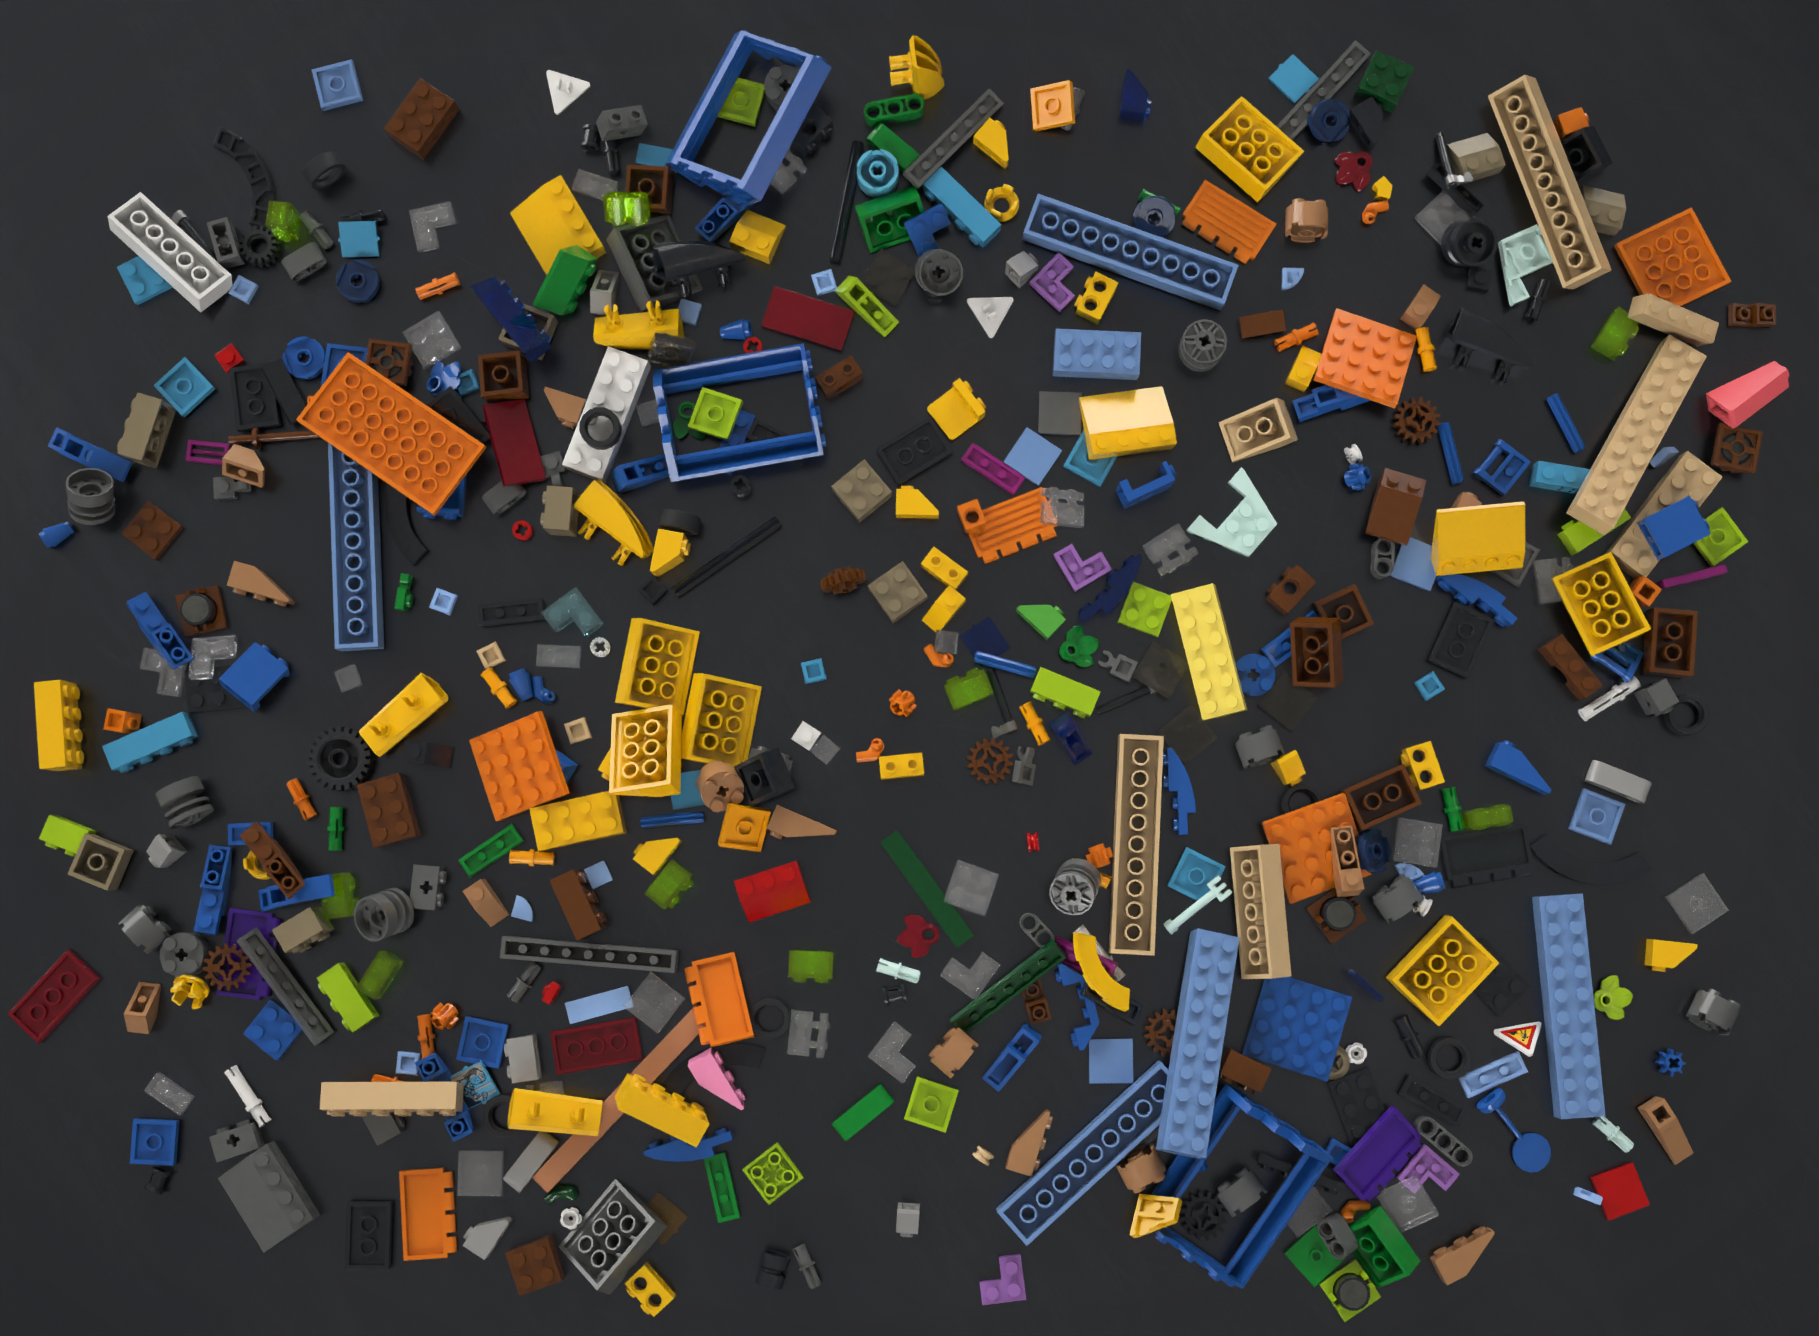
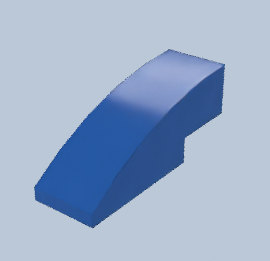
M1025 1022L995 1059L982 1079L999 1092L1040 1042L1042 1035Z

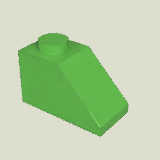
M1020 605L1016 609V612L1046 640L1066 620L1063 617L1065 615L1064 612L1057 606L1053 608L1051 605Z

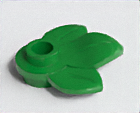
M684 401L679 404L677 408L678 417L673 422L674 433L678 439H682L689 433L695 439L703 440L706 434L689 429L688 427L696 405L691 401ZM686 409L692 410L690 415H685L684 411Z
M1081 625L1075 626L1066 633V641L1061 644L1059 654L1063 660L1074 662L1081 668H1087L1094 665L1091 654L1098 649L1100 642L1093 636H1084V630ZM1068 647L1073 649V654L1068 652Z

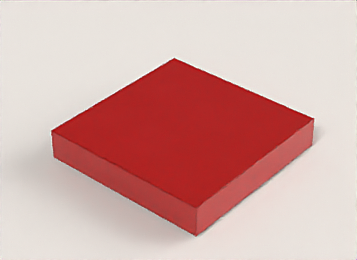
M1633 1162L1590 1177L1596 1194L1603 1198L1601 1206L1606 1219L1609 1221L1650 1205Z

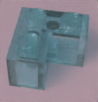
M577 587L541 612L556 632H559L574 621L582 633L588 637L604 625V622Z

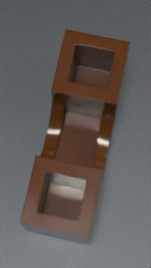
M1563 634L1555 636L1538 649L1551 667H1557L1567 679L1565 684L1578 701L1586 699L1603 686Z

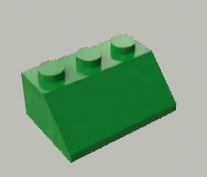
M914 186L855 205L859 224L870 253L911 240L903 222L924 212L921 198Z
M578 245L560 249L532 305L559 315L572 313L578 305L577 299L579 295L583 294L587 287L586 281L588 277L592 276L596 270L595 263L598 258Z
M1381 1206L1365 1212L1348 1225L1358 1242L1357 1249L1352 1253L1377 1288L1409 1276L1419 1264L1420 1259Z

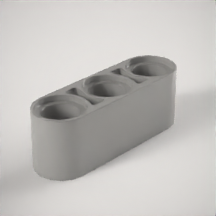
M1592 760L1584 780L1594 786L1641 804L1645 803L1652 785L1648 780L1597 760Z
M540 1131L506 1173L503 1180L520 1193L560 1142L548 1132Z

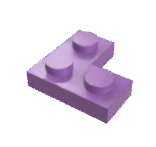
M1058 252L1030 281L1029 285L1057 311L1061 312L1075 297L1061 283L1074 269V266Z
M1070 544L1053 554L1074 592L1112 571L1102 552L1083 562L1074 546Z
M1423 1144L1396 1178L1413 1193H1416L1428 1177L1443 1190L1447 1191L1460 1174L1427 1145Z
M1021 1254L998 1256L1001 1279L979 1281L982 1305L1026 1300Z

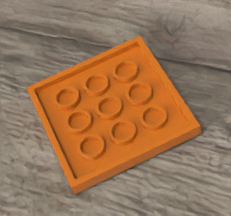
M1692 207L1614 245L1640 295L1650 293L1682 307L1732 282Z
M1336 308L1313 380L1395 409L1399 401L1417 336Z
M543 711L535 712L469 740L496 822L570 793Z
M1341 793L1262 822L1268 843L1280 845L1283 888L1288 903L1292 904L1335 888L1330 828L1352 825L1355 843L1356 837L1359 835L1346 794ZM1361 869L1362 878L1372 875L1367 870Z

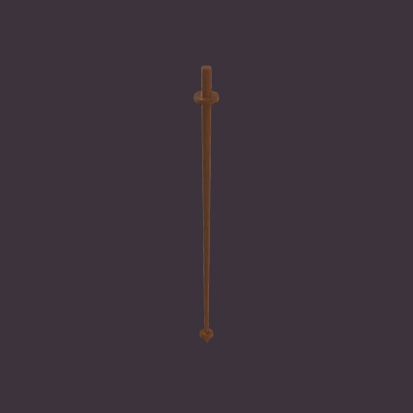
M480 420L483 424H487L486 420ZM253 428L252 435L229 436L228 442L230 445L253 443L255 449H261L262 442L320 437L312 431L261 434L259 428Z

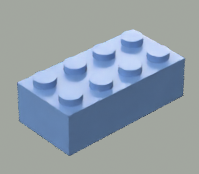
M1056 329L1054 334L1053 376L1137 380L1140 375L1141 332Z

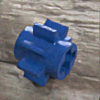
M1359 463L1349 465L1350 471H1346L1344 474L1346 485L1348 487L1352 486V490L1366 489V483L1371 481L1369 468L1364 467V464L1359 465Z
M1668 1048L1667 1053L1659 1052L1660 1058L1655 1061L1661 1067L1659 1072L1665 1073L1667 1071L1670 1077L1674 1076V1072L1683 1073L1681 1068L1686 1062H1683L1680 1058L1682 1053L1677 1052L1674 1054V1050ZM1669 1059H1672V1061H1671V1063L1673 1064L1672 1067L1669 1066V1065H1670V1062L1668 1061Z

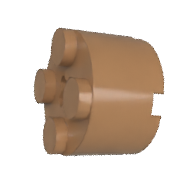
M1302 198L1292 200V204L1285 210V236L1288 237L1289 235L1292 241L1302 243L1315 242V238L1320 236L1321 240L1326 238L1328 235V207L1326 206V201H1305Z
M713 761L706 764L700 770L701 773L696 779V788L704 804L713 812L726 811L728 803L739 804L742 802L744 785L731 764L723 763V761Z
M959 1027L957 1029L951 1028L943 1037L945 1042L942 1046L940 1044L936 1045L929 1054L931 1057L930 1061L949 1078L954 1076L951 1071L959 1070L973 1054L974 1050L971 1048H977L979 1045Z
M1149 1143L1150 1147L1145 1148L1144 1144L1133 1148L1123 1157L1120 1163L1118 1162L1115 1165L1127 1189L1133 1190L1134 1193H1139L1146 1188V1185L1152 1182L1158 1183L1166 1177L1164 1174L1166 1166L1153 1143Z

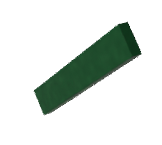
M896 830L881 841L880 844L956 948L973 937L972 931L899 831Z
M1052 939L950 1018V1022L956 1029L959 1027L966 1034L970 1033L1066 959V954Z

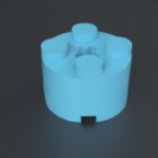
M882 149L870 150L860 157L857 163V181L860 189L866 195L879 198L892 193L899 183V167L896 158L890 152Z

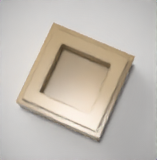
M496 641L477 650L485 670L506 662Z
M585 717L564 724L571 745L592 738Z

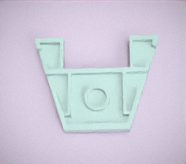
M1537 224L1498 243L1510 307L1530 297L1520 278L1553 263Z
M1241 467L1228 482V484L1244 496L1240 504L1218 529L1199 515L1186 531L1249 557L1277 523L1245 470Z

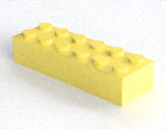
M1212 583L1171 594L1202 720L1206 721L1246 711L1247 707L1216 585Z

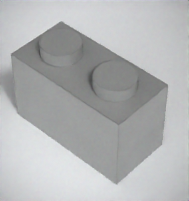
M536 1034L506 1039L507 1043L504 1044V1053L506 1057H509L510 1065L507 1066V1075L512 1080V1083L542 1078Z

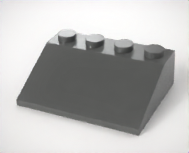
M669 214L615 227L606 240L640 313L648 312L646 304L650 300L654 308L656 300L660 302V308H663L685 298L679 297L677 280L666 282L658 278L654 270L653 246L681 241ZM697 274L689 276L692 293L695 294L701 291L703 287Z
M275 1141L264 1145L218 1178L263 1252L268 1251L320 1216V1213Z
M615 1178L584 1215L577 1228L573 1229L558 1247L597 1291L611 1295L667 1228V1225L649 1206Z

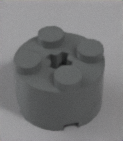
M781 65L771 68L766 76L764 83L766 98L776 112H778L800 69L790 65Z
M1272 725L1259 729L1260 732L1253 735L1251 732L1244 733L1237 739L1235 745L1244 769L1249 764L1252 768L1274 760L1273 756L1279 755V758L1285 755L1277 730L1273 729Z
M1404 873L1393 880L1394 883L1390 887L1384 885L1372 897V902L1388 923L1391 920L1395 921L1414 909L1413 903L1416 901L1420 904L1424 900L1423 895L1415 884Z
M143 904L134 908L118 924L124 926L122 928L123 932L135 945L139 947L142 944L146 948L143 951L146 954H150L170 936L169 932L172 930L164 921H157L155 918L157 913L149 905L145 906Z
M198 933L174 934L163 941L160 949L162 968L165 972L177 977L181 975H197L203 971L202 968L208 966L204 959L211 958L208 954L211 946ZM184 952L188 953V957L184 956Z
M1709 989L1708 992L1699 990L1691 1003L1686 1017H1690L1689 1020L1707 1031L1716 1029L1719 1030L1718 1035L1729 1036L1739 1015L1741 1005L1736 1001L1722 998V994L1716 990Z
M1242 1168L1234 1174L1235 1180L1230 1183L1226 1180L1217 1187L1219 1192L1216 1196L1232 1217L1236 1216L1234 1211L1237 1209L1243 1212L1261 1198L1259 1195L1261 1191L1264 1194L1268 1192L1252 1169Z

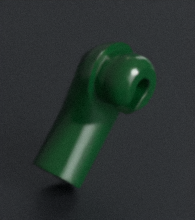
M558 1184L544 1196V1199L549 1205L553 1204L558 1198L574 1201L578 1196V1192L571 1185Z

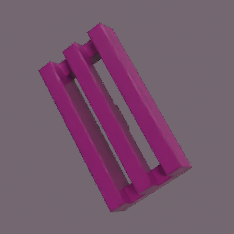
M188 440L185 460L187 462L222 465V460L191 457V454L224 457L232 445ZM194 445L225 450L224 452L192 449Z

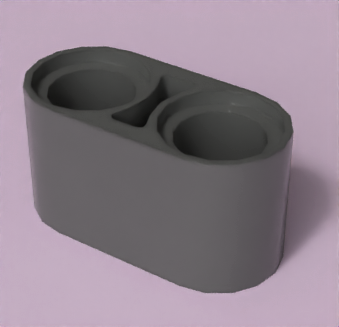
M311 242L286 256L281 263L292 281H299L323 267L327 263V259L317 243Z
M501 481L482 496V500L494 516H497L520 500L527 491L522 484L503 487Z
M1379 538L1372 544L1370 572L1375 579H1384L1393 572L1395 543ZM1381 542L1385 543L1388 547L1385 553L1379 549L1378 545ZM1378 564L1385 565L1387 570L1385 574L1378 571Z
M1025 913L1020 917L1019 926L1038 947L1042 948L1045 946L1041 945L1038 941V936L1041 933H1048L1050 941L1054 940L1053 933L1035 914ZM1028 916L1033 917L1035 920V926L1031 929H1026L1023 925V920Z
M1331 1213L1317 1223V1231L1334 1258L1341 1260L1357 1249V1239L1341 1214Z

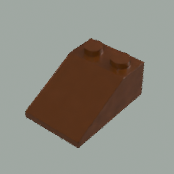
M1384 468L1377 481L1365 533L1407 546L1423 498L1426 480Z

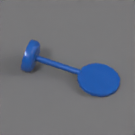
M1497 1088L1488 1092L1479 1100L1477 1108L1482 1113H1491L1496 1110L1517 1137L1512 1149L1515 1164L1521 1170L1530 1173L1538 1172L1545 1168L1551 1157V1147L1548 1141L1542 1135L1536 1133L1521 1135L1500 1108L1506 1099L1504 1091L1501 1088Z

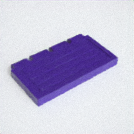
M229 908L224 944L228 943L229 948L237 944V950L242 949L237 940L257 927L276 953L278 940L275 937H271L273 933L272 929L281 925V918H274L275 913ZM232 953V957L237 962L241 961L236 954ZM226 960V964L222 965V968L226 969L229 973L233 965H230ZM253 964V966L247 967V970L252 973L251 975L244 976L247 979L246 983L239 981L240 987L236 988L232 985L230 991H227L226 986L218 990L217 986L216 995L262 1000V996L270 997L271 987ZM237 970L233 974V980L240 976L242 970ZM219 973V979L223 980V976Z
M1390 1106L1336 1165L1333 1171L1358 1199L1371 1203L1380 1193L1377 1186L1379 1185L1384 1189L1395 1177L1392 1170L1394 1169L1396 1172H1399L1410 1160L1406 1154L1408 1153L1413 1157L1423 1146L1419 1141L1422 1137L1396 1107Z

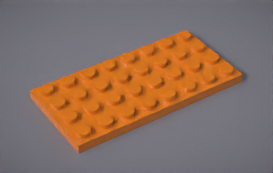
M347 352L296 419L301 425L433 516H436L486 449L484 444L349 352Z

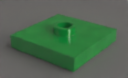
M1317 1223L1313 1224L1283 1252L1314 1287L1347 1258L1338 1260L1331 1255L1317 1231Z

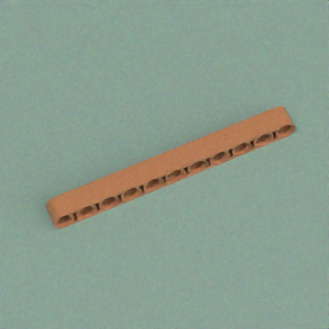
M693 1008L630 1075L638 1074L646 1079L645 1082L652 1084L699 1035L698 1029L706 1027V1024L697 1026ZM620 1085L602 1103L598 1136L573 1134L532 1177L547 1193L556 1186L624 1114V1112L618 1110L615 1100V1094Z

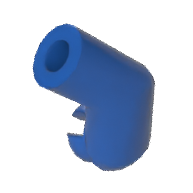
M543 676L532 677L534 697L544 704H551L555 700V694L544 688Z

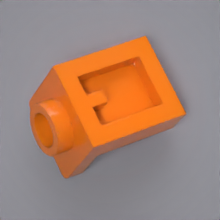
M107 708L103 729L126 734L134 733L139 730L142 715Z

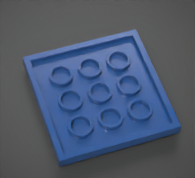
M1291 977L1264 979L1242 1055L1328 1082L1352 997Z

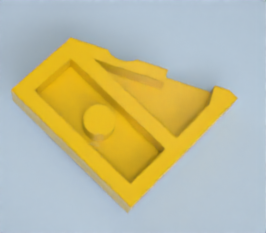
M1139 1194L1129 1235L1133 1238H1138L1177 1223L1182 1200L1175 1197Z

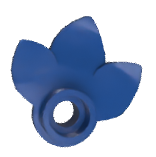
M441 361L434 365L430 373L431 378L427 381V389L431 395L437 397L449 386H452L455 390L459 388L462 381L458 378L461 373V365L458 361L446 367Z

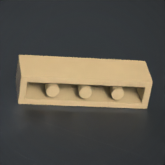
M1650 293L1633 297L1628 313V318L1668 335L1670 334L1697 347L1714 343L1719 325L1716 321Z

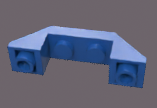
M1059 963L1057 965L1058 969L1054 970L1057 982H1061L1062 986L1079 982L1080 986L1076 987L1079 999H1084L1085 1008H1082L1085 1021L1089 1020L1090 1024L1074 1027V1033L1070 1034L1073 1047L1078 1046V1050L1081 1051L1087 1046L1100 1022L1095 1003L1080 995L1085 983L1084 977Z
M436 1052L415 1062L424 1082H452L450 1070ZM464 1102L462 1112H456V1116H445L447 1121L444 1122V1125L453 1142L474 1132L470 1112Z

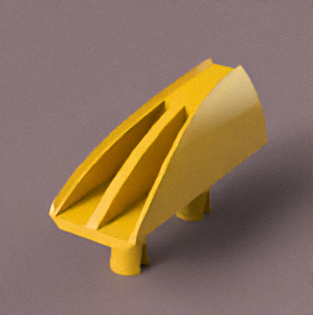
M913 35L910 38L908 54L889 56L891 71L908 68L907 71L890 72L891 86L910 83L913 94L920 95L923 100L934 96L945 86L941 76L943 70L938 56L929 44L918 36Z
M650 300L646 304L648 312L619 315L617 305L614 304L612 312L608 304L604 307L606 316L595 318L594 342L621 349L683 348L685 338L680 309L661 310L658 300H656L654 308Z
M594 480L574 504V508L588 518L578 531V534H583L587 530L584 538L589 540L598 526L621 543L616 553L612 556V560H616L621 555L617 563L623 566L631 552L641 559L650 556L653 553L654 547L641 522L616 493L601 480Z
M420 673L359 730V734L373 752L381 757L448 701V694L445 693L440 684L435 680Z
M514 1088L509 1103L508 1129L598 1136L602 1100Z

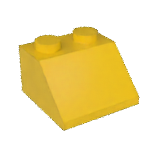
M747 210L737 222L729 240L731 249L770 264L786 225Z
M658 529L650 566V572L655 577H661L682 563L685 555L689 556L691 543H688L684 533Z

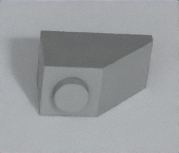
M1022 251L1006 262L1005 274L1020 289L1038 272V261L1032 254Z
M598 270L590 290V313L606 316L604 307L608 304L613 312V306L616 304L620 272Z
M158 834L146 852L150 856L149 861L156 868H168L187 851L174 835Z
M898 1202L896 1233H900V1236L913 1237L914 1234H918L920 1204Z
M505 1217L479 1223L474 1228L470 1227L463 1237L466 1239L463 1246L483 1260H486L513 1218Z

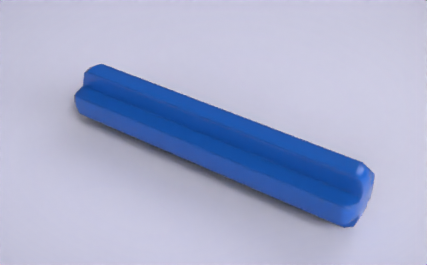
M1556 393L1549 396L1547 402L1573 452L1578 453L1584 450L1585 444L1559 394Z
M1444 422L1440 424L1438 431L1451 482L1453 485L1464 482V477L1450 423Z
M976 651L974 656L975 663L1034 678L1037 668L1031 665Z
M703 811L641 817L640 824L641 828L644 829L704 822L705 817Z

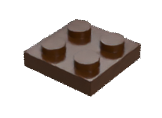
M147 501L121 534L151 558L158 560L183 529V526L152 502Z

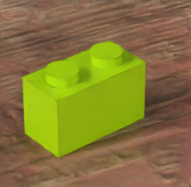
M49 815L39 839L46 842L45 846L53 849L63 848L65 849V854L75 857L84 835H96L97 831L61 816Z

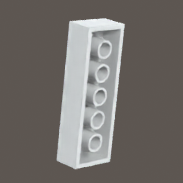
M141 192L107 216L110 230L198 311H204L233 286L232 275Z
M608 346L562 465L566 470L596 481L599 479L606 484L650 371L651 365L648 360ZM595 407H605L612 410L619 418L622 426V435L619 441L613 447L606 450H597L590 447L583 440L579 431V423L582 416L588 410ZM604 416L593 418L588 425L589 435L597 441L608 439L613 432L612 422Z

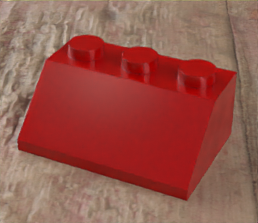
M798 861L734 881L748 922L811 903Z

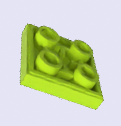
M778 1142L742 1169L768 1205L804 1178Z

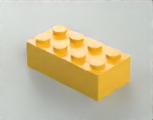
M63 680L34 682L39 769L51 771L82 769L84 754L81 751L80 742H82L83 734L79 728L81 711L78 708L80 691L77 684Z
M609 791L529 808L538 851L543 852L627 833L619 795H611Z
M627 1073L615 1094L618 1110L697 1148L709 1126L704 1108L698 1103L692 1102L690 1104L684 1101L685 1098L677 1093L671 1095L665 1092V1088L659 1084L654 1083L651 1085L645 1082L646 1079L638 1074L632 1076Z

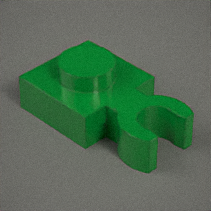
M401 573L400 586L397 589L394 607L398 611L408 612V608L413 603V595L410 591L413 576H410V574Z

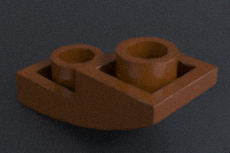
M1732 303L1728 305V326L1770 327L1776 325V304L1755 303L1748 305Z
M1284 310L1239 317L1243 339L1287 331Z
M1040 978L1022 992L1031 1025L1052 1019Z

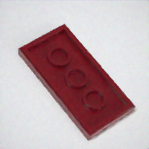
M774 286L761 326L842 352L855 311Z
M525 399L484 404L482 408L503 487L544 481L546 476Z
M67 949L7 1015L33 1040L40 1044L98 983L101 977L71 949Z
M637 1016L550 1032L557 1075L644 1060Z

